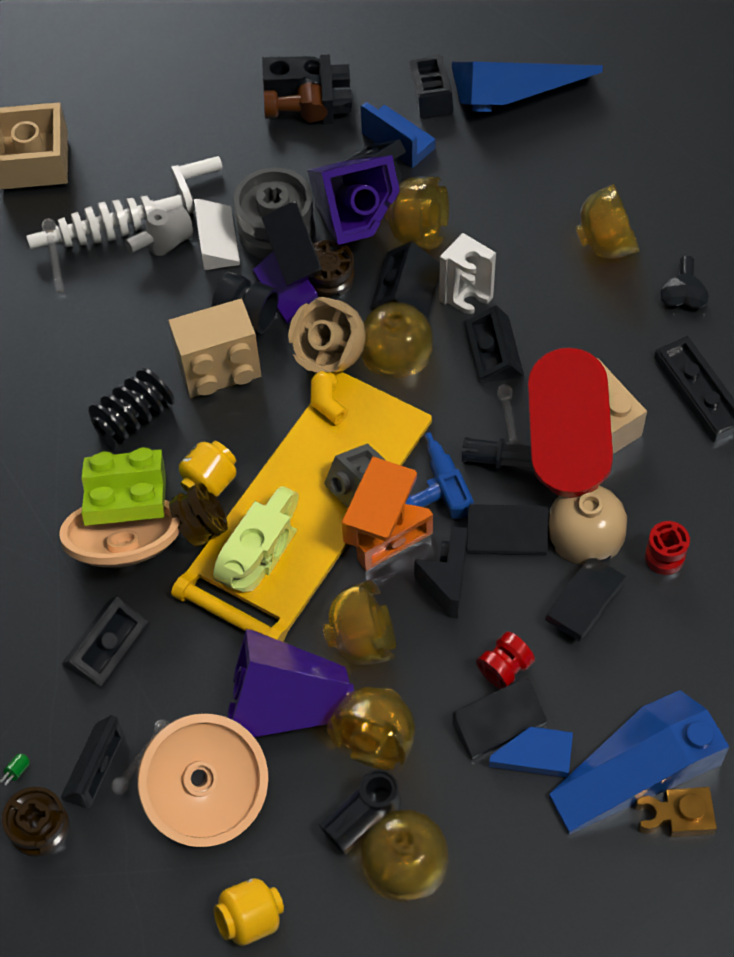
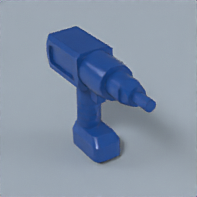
M431 432L425 434V438L428 442L427 451L431 459L429 464L435 478L427 480L428 488L412 496L409 494L405 504L425 507L439 499H443L451 519L465 518L468 516V506L474 504V500L460 470L456 469L449 454H445L442 446L438 441H434Z

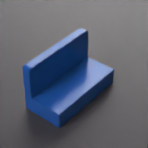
M368 102L361 106L362 134L375 143L400 139L406 153L399 156L398 159L411 168L416 166L436 148L435 138L388 106L383 105L379 110Z

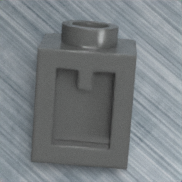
M368 443L336 455L324 482L326 488L347 508L356 493L372 456L385 460Z

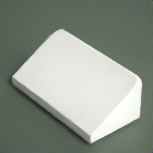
M194 199L204 270L240 265L231 206Z

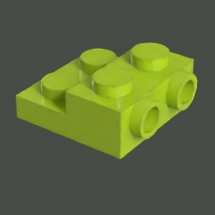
M142 447L131 453L112 454L105 451L92 457H84L81 477L84 488L82 504L84 526L164 518L166 473L162 449L151 450Z

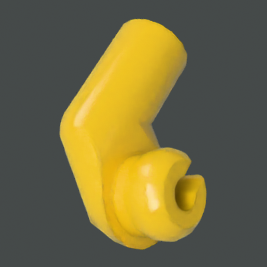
M320 371L311 380V404L335 425H338L345 419L348 410L333 399V391L335 390L333 384L338 383L335 374Z

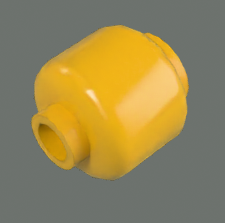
M213 441L212 443L200 442L179 464V473L183 478L180 485L187 492L188 488L196 483H203L207 487L208 492L213 493L217 498L235 479L236 467L234 464L237 460L232 452L218 441Z
M252 878L222 891L219 895L218 905L214 906L213 913L222 937L225 940L231 939L240 946H246L277 931L279 927V914L284 912V905L275 887L269 889L262 880Z

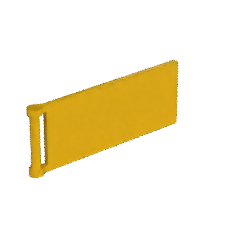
M342 371L334 372L338 383L333 384L335 386L333 399L348 410L345 419L338 425H335L315 409L311 403L226 517L228 522L227 531L219 536L214 534L189 569L174 583L171 595L182 602L189 600L243 631L246 629L254 630L284 642L288 631L348 545L343 542L341 523L348 508L324 484L335 456L368 443L386 461L402 466L431 425L432 416ZM281 486L298 492V503L290 520L291 526L297 528V532L269 576L265 574L260 584L253 591L247 592L230 588L215 581L213 570L218 555L254 501L266 506L272 495ZM199 578H202L278 619V622L271 627L195 586Z

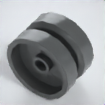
M279 167L264 168L247 175L237 185L233 196L239 241L247 252L260 259H265L273 252L261 218L293 201H297L312 241L315 233L311 187L303 176L290 169Z

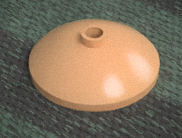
M165 500L164 518L84 526L81 507L66 518L60 528L59 536L63 550L70 557L91 566L120 568L136 565L163 552L178 536L180 532L178 526L181 524L178 516L172 517L169 501Z
M215 714L188 715L162 728L146 747L138 768V795L142 808L150 822L168 838L194 847L219 845L240 835L258 816L265 801L268 788L266 759L254 736L234 720ZM200 769L204 772V781L202 784L194 786L191 782V775L195 770Z

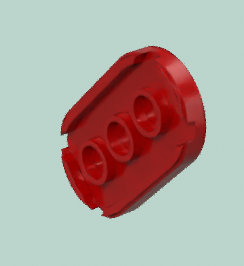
M577 348L556 349L542 356L535 363L529 375L528 391L532 465L537 479L550 488L551 492L563 497H581L598 489V486L604 480L606 481L610 475L613 466L608 378L602 363L591 353Z

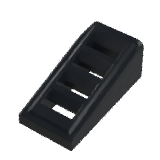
M440 55L409 61L420 117L426 119L451 115L454 112L453 94L443 57Z

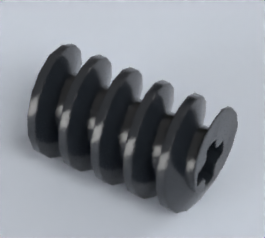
M141 368L136 372V377L130 376L124 381V386H116L112 390V395L106 394L101 397L100 404L93 403L89 406L88 413L97 434L108 447L114 449L117 446L113 435L116 434L123 440L128 439L125 426L128 425L135 431L140 430L137 417L140 416L146 422H150L152 416L149 408L154 409L160 414L164 411L160 400L164 399L167 403L173 405L174 396L160 377L147 368Z

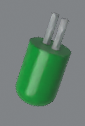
M21 753L15 755L4 768L5 776L0 780V783L6 777L9 779L5 782V786L10 780L16 781L29 766V758Z

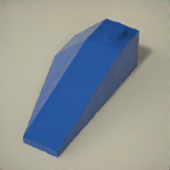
M452 61V72L460 103L472 104V111L492 112V105H506L602 73L603 65Z
M679 690L639 709L549 794V798L570 835L635 805L636 800L640 797H653L721 766L729 745L709 711Z

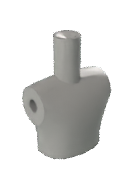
M183 206L169 211L152 210L147 215L146 230L126 239V248L130 253H133L148 246L149 251L153 255H165L192 237L193 227L191 218Z

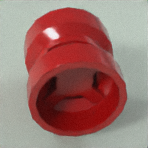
M663 521L652 528L644 556L646 564L652 571L661 575H671L682 568L690 544V536L685 527L677 522Z
M507 631L496 640V647L492 651H485L476 660V664L482 675L493 686L503 689L515 682V675L519 671L527 670L535 662V657L531 649L521 638Z

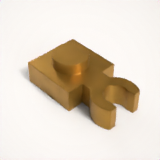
M710 787L667 789L664 794L665 802H660L651 796H643L636 800V810L646 809L654 815L652 820L640 821L638 830L641 833H654L662 825H669L670 837L712 835L717 829Z

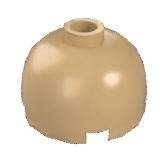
M326 297L315 298L317 300L309 304L305 303L299 307L291 320L288 338L289 343H293L296 353L293 356L301 366L309 371L317 373L320 371L326 373L344 371L353 365L363 352L366 340L364 323L358 312L347 303Z
M600 485L592 493H586L581 497H563L558 495L549 510L548 539H551V542L555 545V551L560 557L574 564L584 565L589 558L602 560L610 555L611 559L619 552L625 541L627 515L624 506L612 491Z

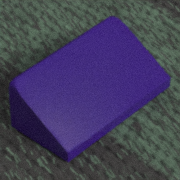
M274 251L253 269V273L260 283L277 288L279 291L277 310L286 324L291 322L299 307L305 303L309 304L317 300L315 298H318L317 292L309 280L287 287Z

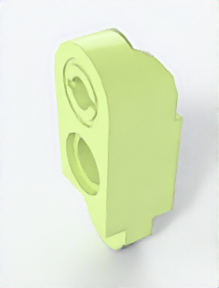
M281 486L275 491L266 506L254 501L218 555L213 570L215 581L230 588L247 592L253 591L260 584L265 574L268 576L271 574L297 532V528L291 526L290 520L298 503V492Z

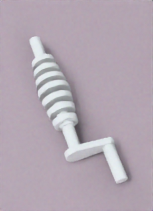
M216 156L182 166H172L171 171L179 195L157 201L149 200L148 196H141V205L138 206L134 198H126L127 209L122 208L120 200H111L112 213H109L105 201L97 203L100 216L95 217L90 206L84 209L86 220L81 221L77 211L71 214V224L67 225L63 217L57 220L58 225L55 226L56 228L27 235L30 250L57 242L64 243L65 248L73 247L71 238L77 237L80 246L87 245L86 234H91L94 244L102 243L99 232L101 230L105 231L108 242L116 240L113 227L118 226L122 237L129 234L127 223H132L134 230L138 231L142 229L141 220L145 219L147 221L149 212L156 209L169 211L183 206L188 214L194 213L192 197L185 179L222 170L220 157Z

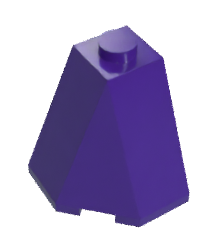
M392 155L342 161L307 170L315 205L337 245L374 236L381 224V219L400 192Z
M246 629L233 676V682H235L233 700H237V703H229L227 718L242 725L254 737L336 723L339 721L342 708L350 706L354 685L349 682L345 666L254 630Z

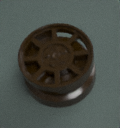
M321 240L314 243L313 246L322 267V275L308 280L316 290L317 295L330 298V295L339 294L340 296L345 294L352 287L355 276L352 251L345 244L337 245L335 240ZM330 246L338 247L340 249L338 251L330 249Z
M196 483L188 488L187 494L179 493L169 502L172 517L178 516L181 525L178 526V529L196 547L207 543L212 534L219 536L228 529L227 518L221 504L213 493L208 492L207 487L203 483Z
M33 786L18 791L8 800L2 813V825L5 833L15 848L28 856L39 857L54 852L63 844L69 832L70 821L65 808L58 796L53 791L44 787Z

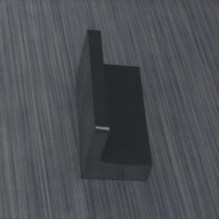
M413 241L388 251L370 310L379 317L401 309L418 323L426 321L440 273V263Z

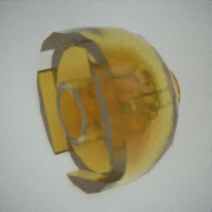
M411 177L399 184L400 192L397 194L393 204L389 205L384 216L393 235L403 244L413 241L422 249H436L442 243L444 236H438L441 226L448 225L449 197L446 186H439L438 182L442 180L439 177Z
M615 184L591 194L581 207V224L575 226L582 246L590 245L595 254L608 259L622 258L639 252L640 249L634 231L631 228L628 215Z
M390 302L380 305L366 317L363 322L366 339L361 357L364 364L370 370L381 376L382 372L394 374V378H405L417 374L427 366L433 350V333L426 316L419 310L403 302Z
M367 580L342 590L333 599L328 611L329 623L323 625L324 636L329 647H336L341 656L352 664L363 666L380 664L396 658V655L389 651L397 648L390 613L386 604L382 606L377 604L374 595L381 594V592L372 580Z
M363 687L352 691L338 704L327 723V732L338 748H340L343 742L353 750L350 755L352 759L377 769H394L397 762L403 765L415 739V718L410 708L397 692L389 688Z
M412 809L394 810L380 816L369 827L361 846L362 867L369 885L382 897L395 902H407L410 899H417L419 897L423 899L430 896L443 883L448 870V843L440 826L428 815Z

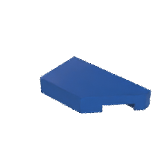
M529 727L490 755L489 767L567 778L570 768L573 732Z

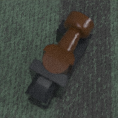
M330 54L320 55V59L311 56L262 57L265 119L277 118L279 115L278 111L300 112L302 118L309 123L323 120V124H334L333 114L352 113L351 89L332 90V88L350 87L349 64L331 65Z

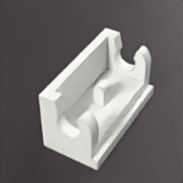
M462 233L440 256L439 302L444 305L449 303L466 314H474L475 310L472 304L464 301L466 297L472 296L478 301L488 304L492 300L494 293L496 252Z

